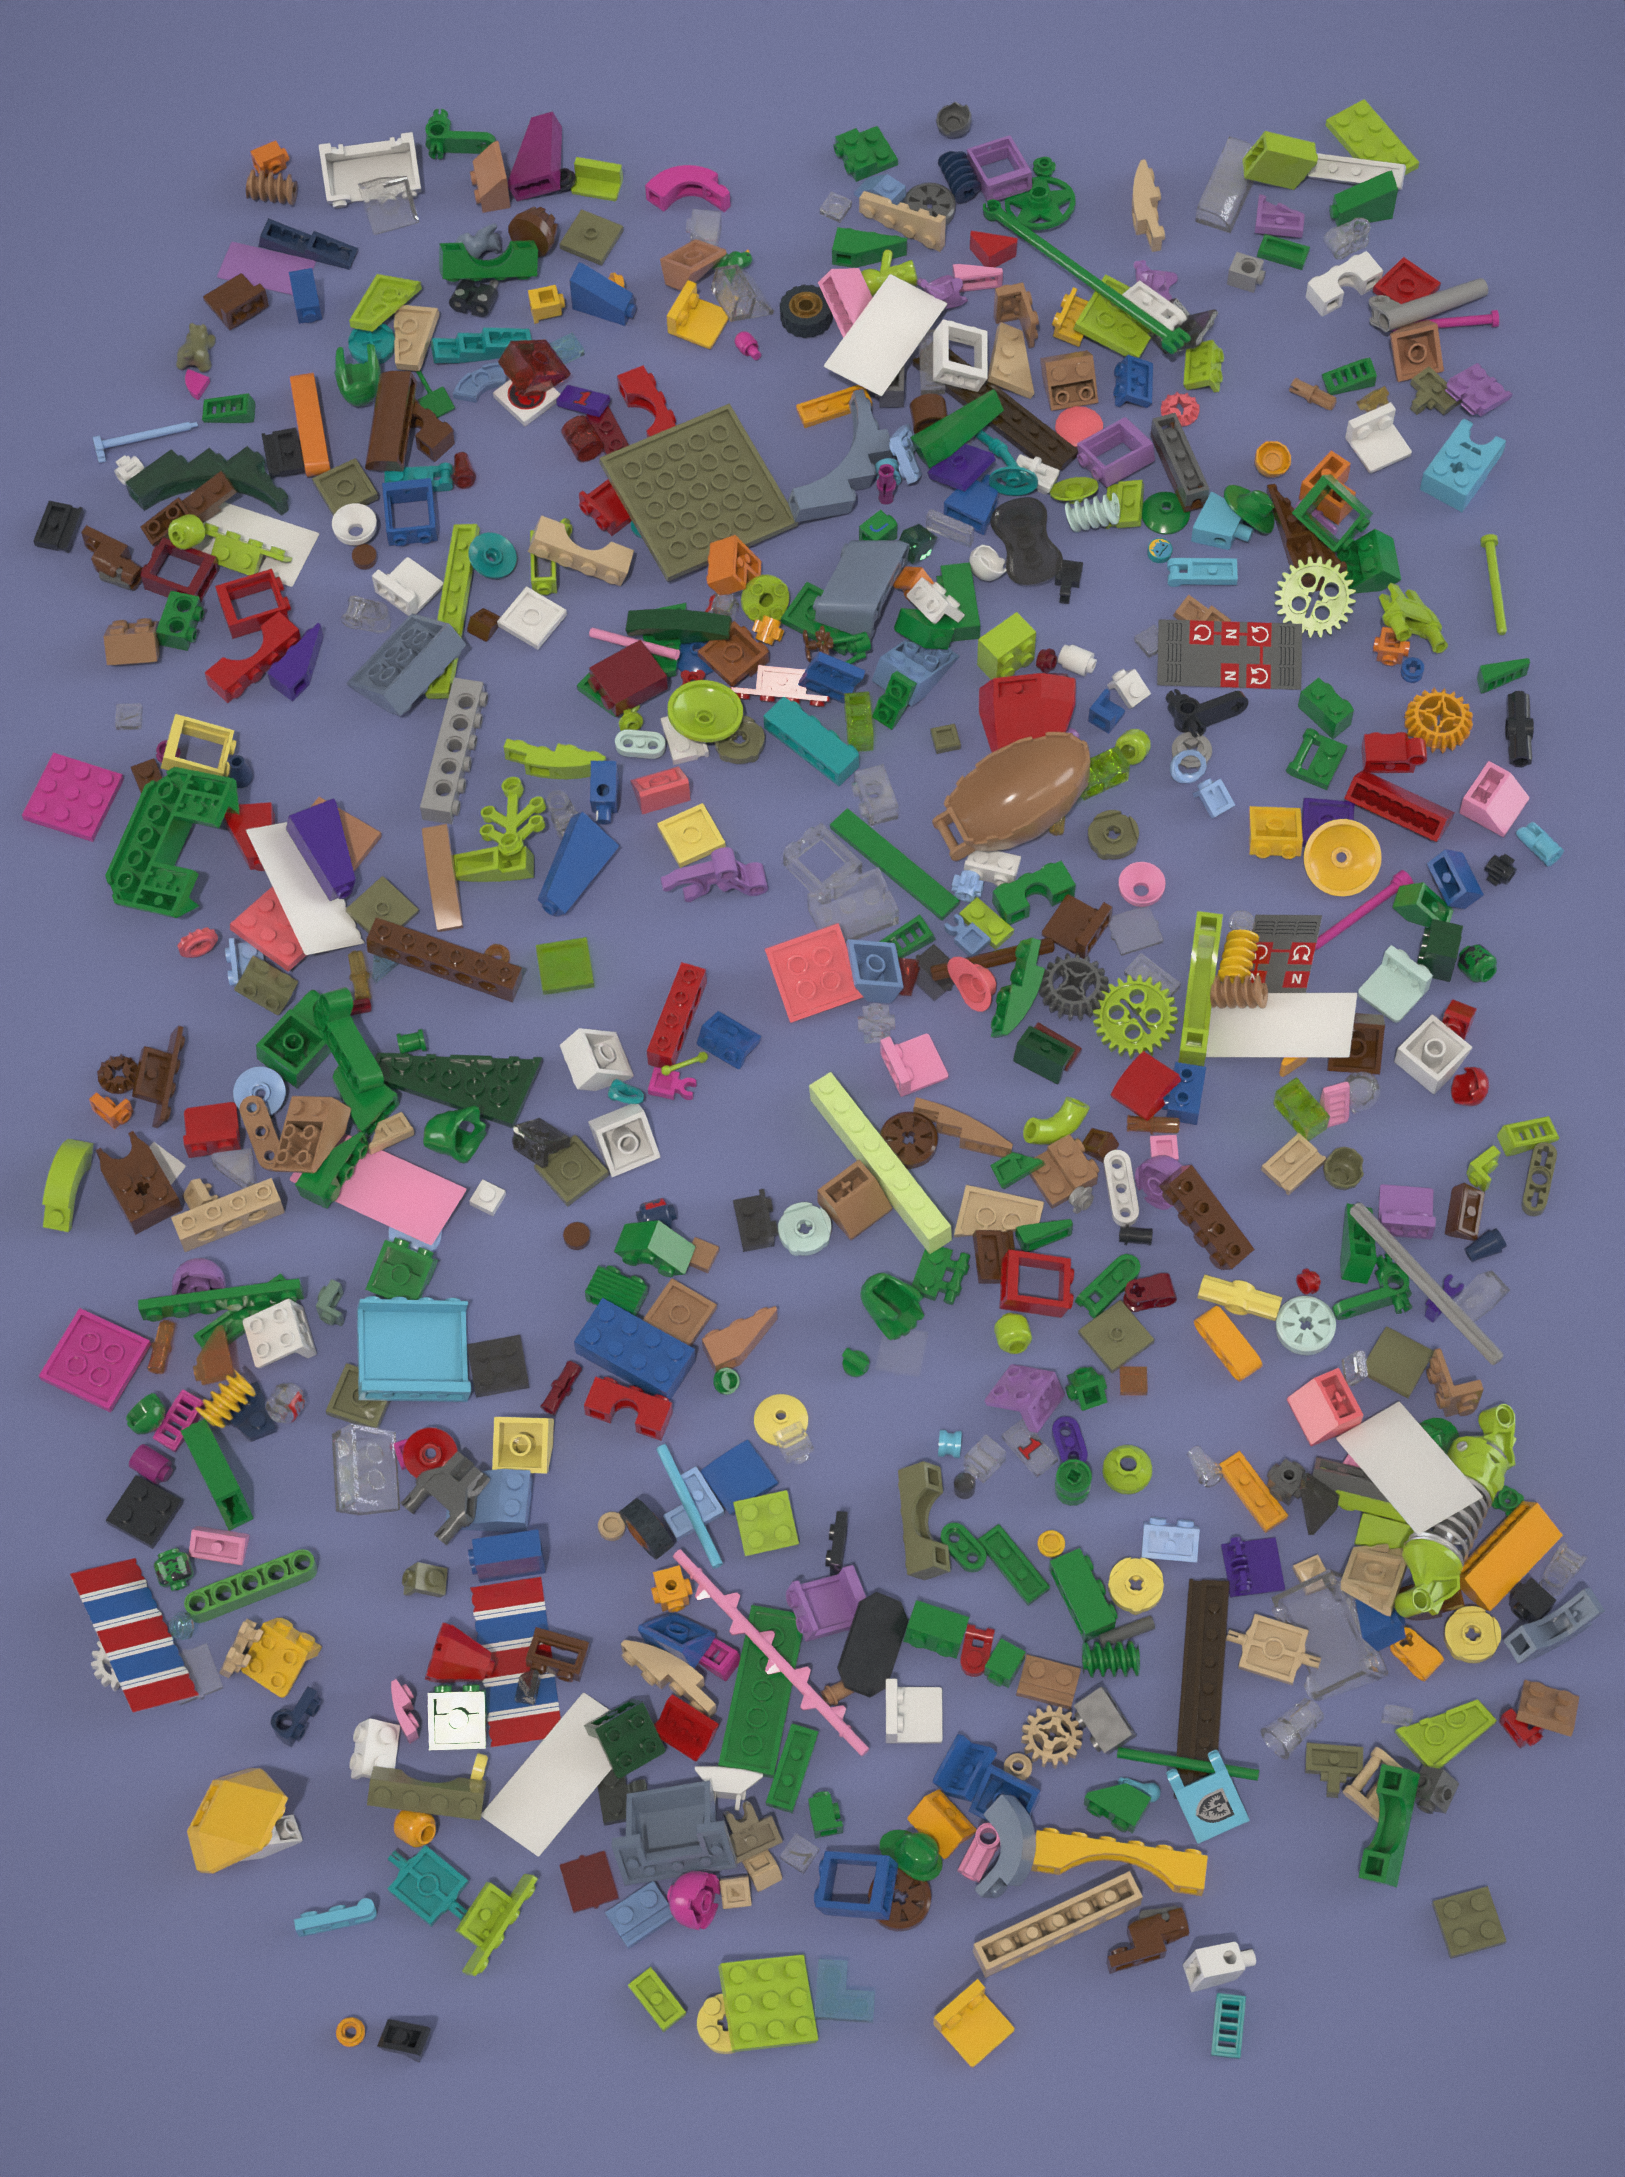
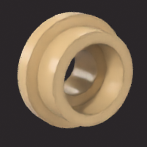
M1012 1754L1005 1760L1004 1771L1025 1781L1031 1775L1032 1763L1023 1754ZM1020 1763L1023 1765V1769L1016 1771L1013 1769V1765Z

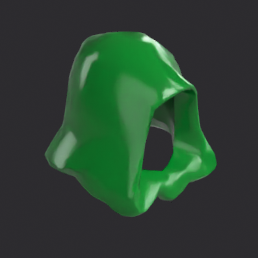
M469 1106L435 1115L425 1125L424 1146L436 1153L450 1156L459 1163H468L487 1134L485 1131L486 1124L480 1121L479 1107ZM462 1121H469L475 1128L472 1132H468L458 1126Z

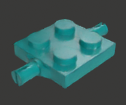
M426 1845L416 1856L408 1861L397 1853L396 1850L393 1851L392 1855L388 1857V1861L400 1870L397 1878L387 1888L388 1892L430 1927L435 1924L442 1914L448 1911L452 1912L462 1921L468 1910L461 1906L457 1899L459 1894L469 1884V1881Z

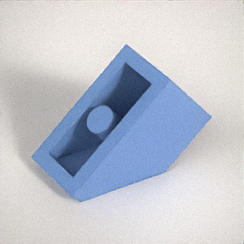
M885 174L868 177L854 192V195L858 198L866 191L889 198L892 204L898 205L900 202L904 203L906 186Z

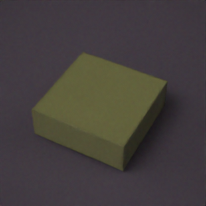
M955 723L930 728L936 754L961 749Z

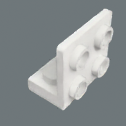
M1391 402L1348 421L1345 438L1369 473L1376 472L1410 457L1412 453L1393 424L1396 409Z
M409 557L402 561L390 574L386 575L378 569L372 575L375 592L408 616L412 613L417 614L443 588V582Z
M291 1299L284 1300L243 1320L254 1364L257 1368H262L293 1353H298L306 1358L317 1355L304 1308Z
M886 1679V1743H942V1688L897 1687V1679Z

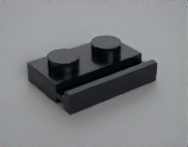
M296 427L273 431L272 434L265 435V433L261 434L270 479L278 475L284 477L305 473Z
M48 501L33 540L34 545L59 551V549L65 550V553H69L84 515L83 507L74 508L69 504Z
M837 1511L835 1524H830L829 1540L833 1541L832 1550H827L825 1566L830 1567V1576L837 1575L842 1570L848 1528V1512Z

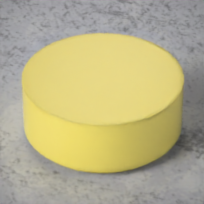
M477 1753L470 1779H483L488 1761L487 1755Z

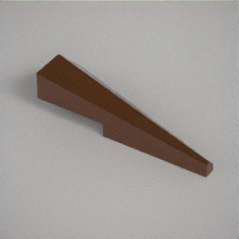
M1267 485L1266 492L1274 504L1272 511L1289 566L1292 565L1297 569L1299 568L1298 560H1301L1306 565L1308 557L1312 558L1313 563H1317L1318 558L1321 557L1322 564H1326L1331 559L1332 568L1340 564L1338 571L1340 574L1347 571V564L1341 562L1335 555V552L1292 514L1295 509L1291 506V501L1281 495L1277 490V485ZM1305 575L1301 578V583L1304 587L1310 588L1314 586L1315 579L1311 575ZM1324 577L1320 578L1315 592L1321 590L1325 581Z

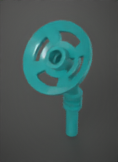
M983 430L974 435L988 446L989 451L1001 457L1008 466L999 468L990 474L989 484L992 488L1001 494L1011 496L1025 495L1037 488L1038 477L1036 474L1026 468L1019 467L1005 443L997 438H992ZM1002 478L1007 484L1002 485L996 479Z

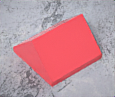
M679 766L630 780L642 815L690 801L689 781Z

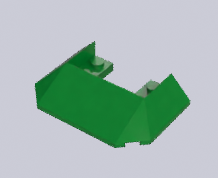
M173 767L166 771L167 775L159 781L152 780L144 786L105 877L107 883L111 886L112 898L116 905L178 918L199 907L197 903L189 898L199 874L191 869L174 866L192 824L219 828L226 812L239 814L237 785L234 778Z

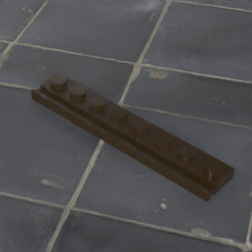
M933 343L923 350L917 359H913V366L932 381ZM948 350V361L971 366L952 350ZM986 380L979 391L976 392L933 381L963 406L994 389L1004 411L987 425L1029 458L1034 460L1035 457H1039L1042 459L1041 463L1058 470H1063L1077 458V448L995 384Z
M1189 1579L1176 1754L1178 1757L1210 1762L1208 1753L1213 1750H1218L1219 1752L1230 1581H1196ZM1175 1768L1184 1786L1211 1774Z

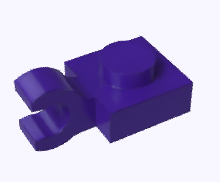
M1450 1274L1444 1279L1442 1288L1454 1299L1462 1293L1464 1284L1461 1283L1459 1287L1452 1288L1449 1283L1452 1281L1453 1275ZM1428 1299L1425 1304L1427 1306L1425 1317L1433 1323L1442 1314V1311Z

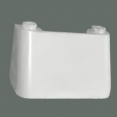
M413 132L402 133L401 138H398L397 141L392 137L388 141L344 147L343 144L338 145L339 149L331 147L330 143L319 145L327 203L333 205V208H344L347 206V203L403 196L404 199L416 198L417 193L421 192Z

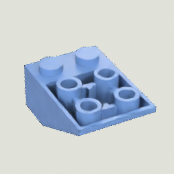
M907 638L880 657L872 681L886 690L892 673L899 671L916 682V688L908 703L912 707L927 696L959 659V655L949 647L948 650L923 648Z

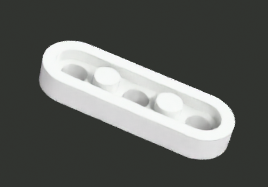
M1113 1150L1107 1153L1103 1165L1112 1218L1120 1226L1125 1227L1126 1224L1131 1226L1137 1221L1139 1216L1131 1161L1128 1154L1124 1151ZM1119 1164L1121 1168L1115 1169L1112 1165ZM1124 1188L1125 1192L1119 1193L1116 1189ZM1128 1212L1130 1216L1123 1217L1121 1216V1213Z

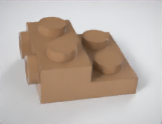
M1070 1134L1047 1146V1151L1034 1157L1035 1159L1043 1160L1046 1165L1029 1175L1052 1209L1069 1200V1196L1077 1187H1093L1097 1184L1099 1168L1093 1159H1086L1083 1154L1085 1148L1078 1138L1074 1140Z

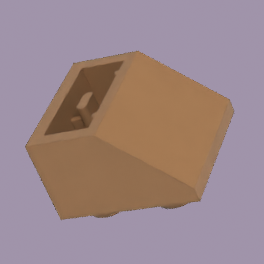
M1088 350L1040 358L1043 384L1051 411L1099 403L1093 355Z
M151 618L138 619L136 623H127V620L113 621L103 636L107 665L157 662L160 656L159 642L156 635L159 621H152Z
M860 1160L854 1162L817 1190L818 1204L851 1241L892 1211V1206L878 1181Z

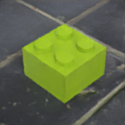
M1018 612L1014 613L978 639L977 666L991 680L993 678L1013 676L1015 671L1022 666L1027 667L1034 660L1036 631Z

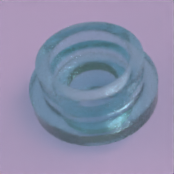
M179 1612L170 1619L169 1630L174 1638L187 1640L192 1637L195 1625L192 1617L187 1612Z

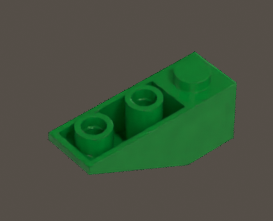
M837 227L832 247V265L858 268L882 262L883 253L888 249L892 251V259L907 256V238Z
M359 1132L333 1148L315 1173H302L295 1184L300 1196L327 1209L331 1202L338 1198L340 1189L345 1181L352 1177L354 1167L358 1161L363 1159L368 1152L369 1144L364 1133Z

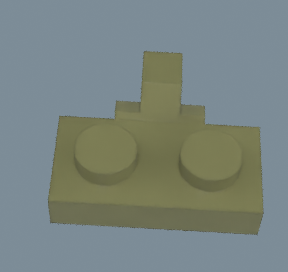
M1430 366L1411 380L1410 385L1418 391L1415 395L1417 398L1412 401V407H1410L1416 415L1423 412L1427 407L1430 410L1435 407L1445 415L1458 406L1462 399L1457 402L1445 391L1448 388L1446 386L1447 382Z
M1306 1743L1305 1773L1319 1774L1320 1781L1327 1782L1326 1797L1338 1798L1340 1783H1346L1347 1777H1357L1363 1769V1747Z

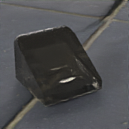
M532 1670L520 1675L515 1695L516 1702L529 1705L536 1704L541 1682L538 1670Z

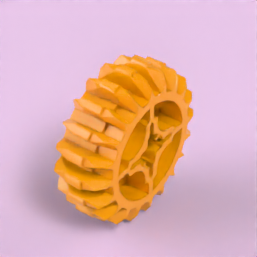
M1434 687L1431 693L1424 690L1421 696L1416 694L1413 701H1410L1404 715L1405 729H1408V737L1424 739L1426 747H1430L1432 753L1436 749H1440L1443 754L1446 751V747L1451 751L1456 748V745L1461 747L1464 740H1467L1473 726V714L1469 712V704H1463V696L1455 698V691L1447 694L1445 688L1441 692H1437ZM1438 715H1440V719H1439L1440 724H1439V726H1437V722H1438L1437 717H1438Z

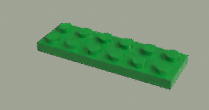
M751 1605L748 1621L759 1632L772 1630L775 1633L771 1645L796 1670L803 1633H800L797 1629L794 1612ZM745 1634L718 1766L763 1773V1777L774 1778L793 1684L782 1672L770 1675L765 1672L769 1658Z

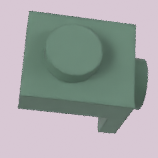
M333 1279L320 1290L316 1309L320 1320L328 1325L335 1323L342 1326L344 1323L343 1315L340 1311L335 1310L344 1292L341 1283Z

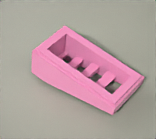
M953 264L952 277L960 278L963 281V286L959 292L1001 287L1003 271L1002 268Z
M1348 1082L1323 1088L1318 1114L1325 1128L1348 1121L1350 1086Z

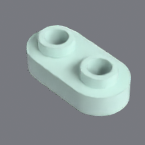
M623 730L615 738L617 752L626 757L656 759L661 757L666 749L664 737L657 732ZM626 744H631L632 746H631V747H625L624 745H626ZM651 746L657 747L656 749H649Z

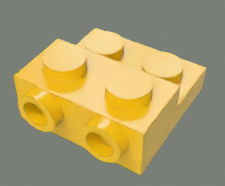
M1249 807V855H1256L1259 858H1267L1270 855L1282 856L1285 859L1301 856L1303 842L1301 808Z

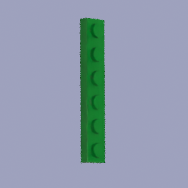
M291 1279L138 1300V1310L143 1321L156 1322L167 1317L185 1318L190 1314L202 1313L209 1315L219 1310L238 1311L243 1309V1307L250 1306L267 1307L272 1303H280L287 1299L296 1302L297 1300L304 1299V1293L300 1279Z

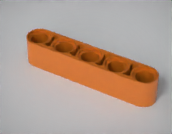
M313 372L290 376L307 477L318 476L330 470Z

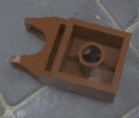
M131 1131L128 1135L132 1147L130 1153L125 1158L113 1159L103 1152L101 1148L95 1151L100 1160V1169L105 1182L135 1235L183 1209L177 1194L150 1147L139 1139L134 1131Z

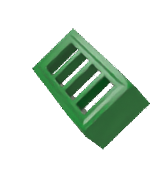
M1370 357L1322 374L1325 388L1330 395L1374 387L1377 378ZM1346 376L1347 382L1344 383L1342 377ZM1332 379H1337V386H1334Z
M249 393L204 399L202 421L204 423H253L255 418V401ZM213 407H216L215 414H213Z
M1524 658L1481 665L1477 675L1480 693L1489 692L1526 676L1530 659Z
M919 914L879 942L895 943L899 961L929 945L936 938ZM920 928L924 935L919 937L915 930ZM909 933H911V935L915 939V941H913L912 943H910V941L906 937V935ZM900 938H902V940L906 944V947H904L903 949L897 942V940Z
M1071 1219L1018 1226L1015 1230V1237L1022 1251L1032 1252L1071 1236L1073 1222Z

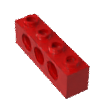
M681 962L647 1049L648 1065L662 1068L664 1065L672 1066L676 1064L707 984L706 969Z

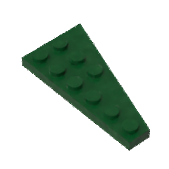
M377 1053L375 1056V1060L383 1073V1084L457 1110L469 1106L479 1107L481 1118L513 1129L543 1063V1057H533V1059H519V1056L493 1058L492 1056L450 1055V1057H439L436 1054L410 1056L409 1053Z

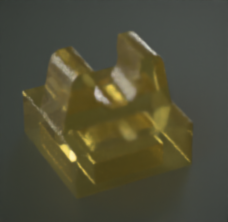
M1383 386L1373 390L1356 403L1360 410L1365 409L1368 413L1377 409V405L1381 407L1388 404L1386 396L1389 395V392Z

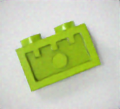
M1213 339L1186 345L1183 381L1186 390L1210 386L1214 393L1220 391V382L1223 381L1221 363L1224 362V353Z

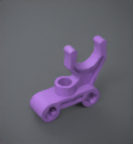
M728 847L714 850L711 853L712 861L679 868L661 877L662 888L665 892L681 884L693 883L683 888L686 902H692L694 899L707 894L712 884H717L723 892L734 888L749 896H758L768 890L763 865L758 862L745 865L735 860L733 849Z

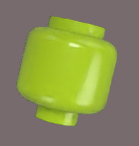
M187 514L170 523L168 535L174 546L186 550L199 545L204 540L205 528L198 517Z
M1139 729L1126 730L1117 739L1115 744L1117 758L1127 765L1140 763L1151 749L1148 735Z
M1007 1313L995 1323L994 1332L1001 1350L1010 1354H1019L1027 1349L1032 1341V1334L1028 1321L1024 1316Z

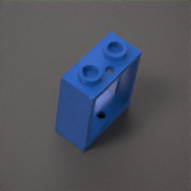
M431 478L382 483L386 533L389 546H404L412 543L426 544L431 541H438ZM427 500L429 525L394 529L391 504Z
M825 1851L824 1859L819 1864L820 1882L819 1887L814 1892L815 1907L824 1915L889 1920L898 1863L886 1855ZM838 1864L876 1867L870 1904L831 1901Z

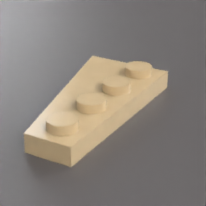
M866 191L859 197V212L865 217L872 218L882 223L885 227L902 233L907 238L921 242L927 248H933L939 252L944 248L946 216L938 214L937 217L930 216L927 210L920 208L917 212L911 210L908 204L900 202L898 205L892 204L889 198Z

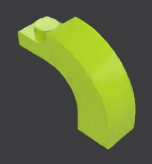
M67 1139L59 1147L51 1164L43 1195L42 1205H45L44 1228L65 1232L72 1230L77 1189L83 1175L91 1169L94 1143Z

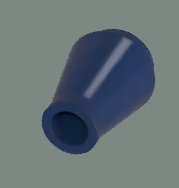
M232 756L229 760L228 777L236 780L237 788H245L251 783L253 772L242 756Z
M1495 1228L1493 1230L1488 1229L1464 1250L1469 1260L1473 1263L1476 1260L1502 1253V1249L1507 1247L1499 1230Z

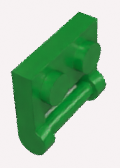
M1307 728L1303 734V741L1293 762H1289L1286 772L1292 777L1328 790L1348 746L1320 735L1312 728ZM1312 744L1319 746L1308 770L1302 768V764Z

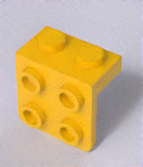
M277 1617L262 1624L260 1630L264 1632L259 1642H253L247 1653L251 1656L247 1667H241V1671L277 1696L283 1698L289 1694L305 1661L317 1657L322 1646L317 1644L315 1638L311 1635L301 1633L293 1628V1624L290 1621Z

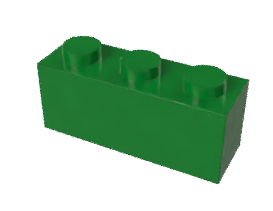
M970 562L941 565L940 575L936 576V582L946 589L947 592L944 594L946 597L950 595L960 603L958 609L964 614L959 623L949 617L955 629L951 642L979 639L980 620Z
M1078 1548L1050 1560L1048 1570L1083 1641L1087 1642L1098 1637L1099 1634L1115 1629L1116 1619H1118L1116 1610L1112 1603L1107 1604L1103 1596L1106 1594L1105 1588L1100 1579L1095 1580L1091 1572L1094 1570L1089 1556H1084L1081 1549Z

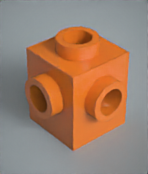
M1382 627L1380 637H1375L1373 652H1378L1376 661H1380L1388 666L1402 664L1403 656L1408 657L1410 642L1398 641L1391 627Z

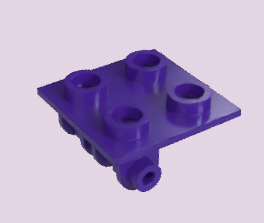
M1234 1537L1230 1539L1231 1543L1221 1544L1227 1581H1230V1598L1285 1591L1276 1537L1242 1541L1241 1537Z

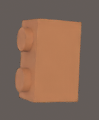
M495 141L473 160L474 171H470L472 185H477V189L474 190L476 204L481 203L483 213L510 208L507 177L499 141Z

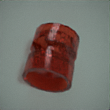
M576 416L567 421L561 429L563 438L579 462H588L595 459L604 449L602 439L587 416Z

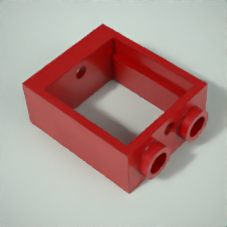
M272 569L215 586L232 639L260 631V626L278 611L289 620L287 612L291 611L287 596L282 598L281 592L284 591L281 578L280 576L275 578ZM268 589L272 590L278 608L237 620L231 603L232 600Z
M1009 1249L1001 1259L999 1309L1062 1318L1073 1305V1294L1070 1293V1285L1074 1279V1269L1071 1268V1258ZM1019 1265L1059 1271L1058 1300L1018 1295Z

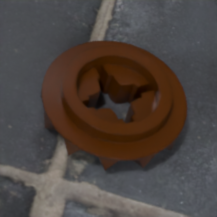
M122 1054L116 1057L110 1055L108 1060L101 1062V1067L97 1071L98 1082L109 1093H126L134 1087L138 1065L131 1057L128 1058ZM122 1069L125 1078L123 1076L113 1078L114 1075L111 1070L119 1071Z

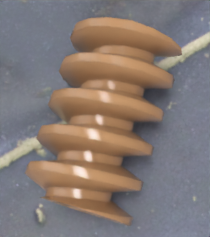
M251 170L246 183L247 199L251 196L253 200H258L260 197L261 201L264 202L269 199L272 203L278 200L281 204H285L287 201L290 205L295 204L298 184L297 181L293 182L291 174H288L285 181L283 180L282 173H279L277 179H274L273 172H270L268 178H265L264 171L261 170L259 176L256 177L255 170Z
M1249 975L1245 976L1244 983H1241L1240 976H1235L1234 983H1231L1229 976H1225L1223 983H1221L1219 976H1215L1214 982L1211 985L1212 1008L1218 1006L1220 1009H1223L1228 1005L1230 1009H1233L1238 1005L1240 1009H1243L1248 1005L1249 1008L1253 1009L1258 1005V1007L1263 1009L1268 1001L1267 984L1261 982L1259 975L1255 976L1254 983H1251Z

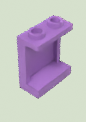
M853 1565L843 1567L839 1574L804 1584H800L798 1580L793 1581L786 1591L787 1604L793 1609L796 1616L797 1629L800 1633H803L806 1642L850 1630L858 1602L866 1598Z

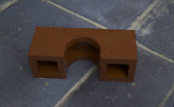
M414 399L410 428L421 429L415 435L417 449L436 462L455 445L454 430L447 422H441L430 409L423 408Z

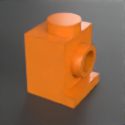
M276 140L250 151L254 168L258 175L261 170L264 171L265 178H267L270 172L277 174L286 169V162L290 161L285 148H280Z
M905 566L893 586L902 589L904 596L907 598V594L921 577L931 584H934V582L922 567Z

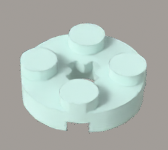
M801 1202L793 1204L784 1211V1215L779 1220V1239L792 1255L815 1254L829 1244L831 1236L830 1218L825 1210L821 1207L819 1209L812 1206V1203ZM801 1224H805L806 1227H812L808 1234L798 1232L801 1229Z

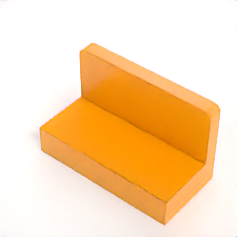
M940 1789L926 1795L907 1818L918 1832L928 1834L936 1841L939 1854L943 1859L949 1858L961 1843L972 1838L977 1831Z

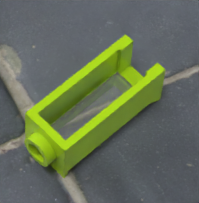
M530 530V542H531V539H532V535H533L534 530ZM530 553L532 590L540 595L557 593V563Z

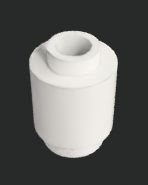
M1065 644L1058 657V663L1062 665V668L1084 677L1094 671L1097 660L1094 659V653L1075 645L1068 646Z

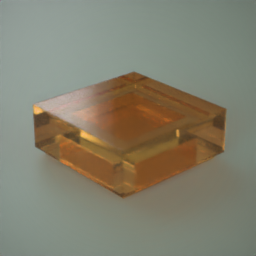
M1120 1367V1395H1147V1367Z

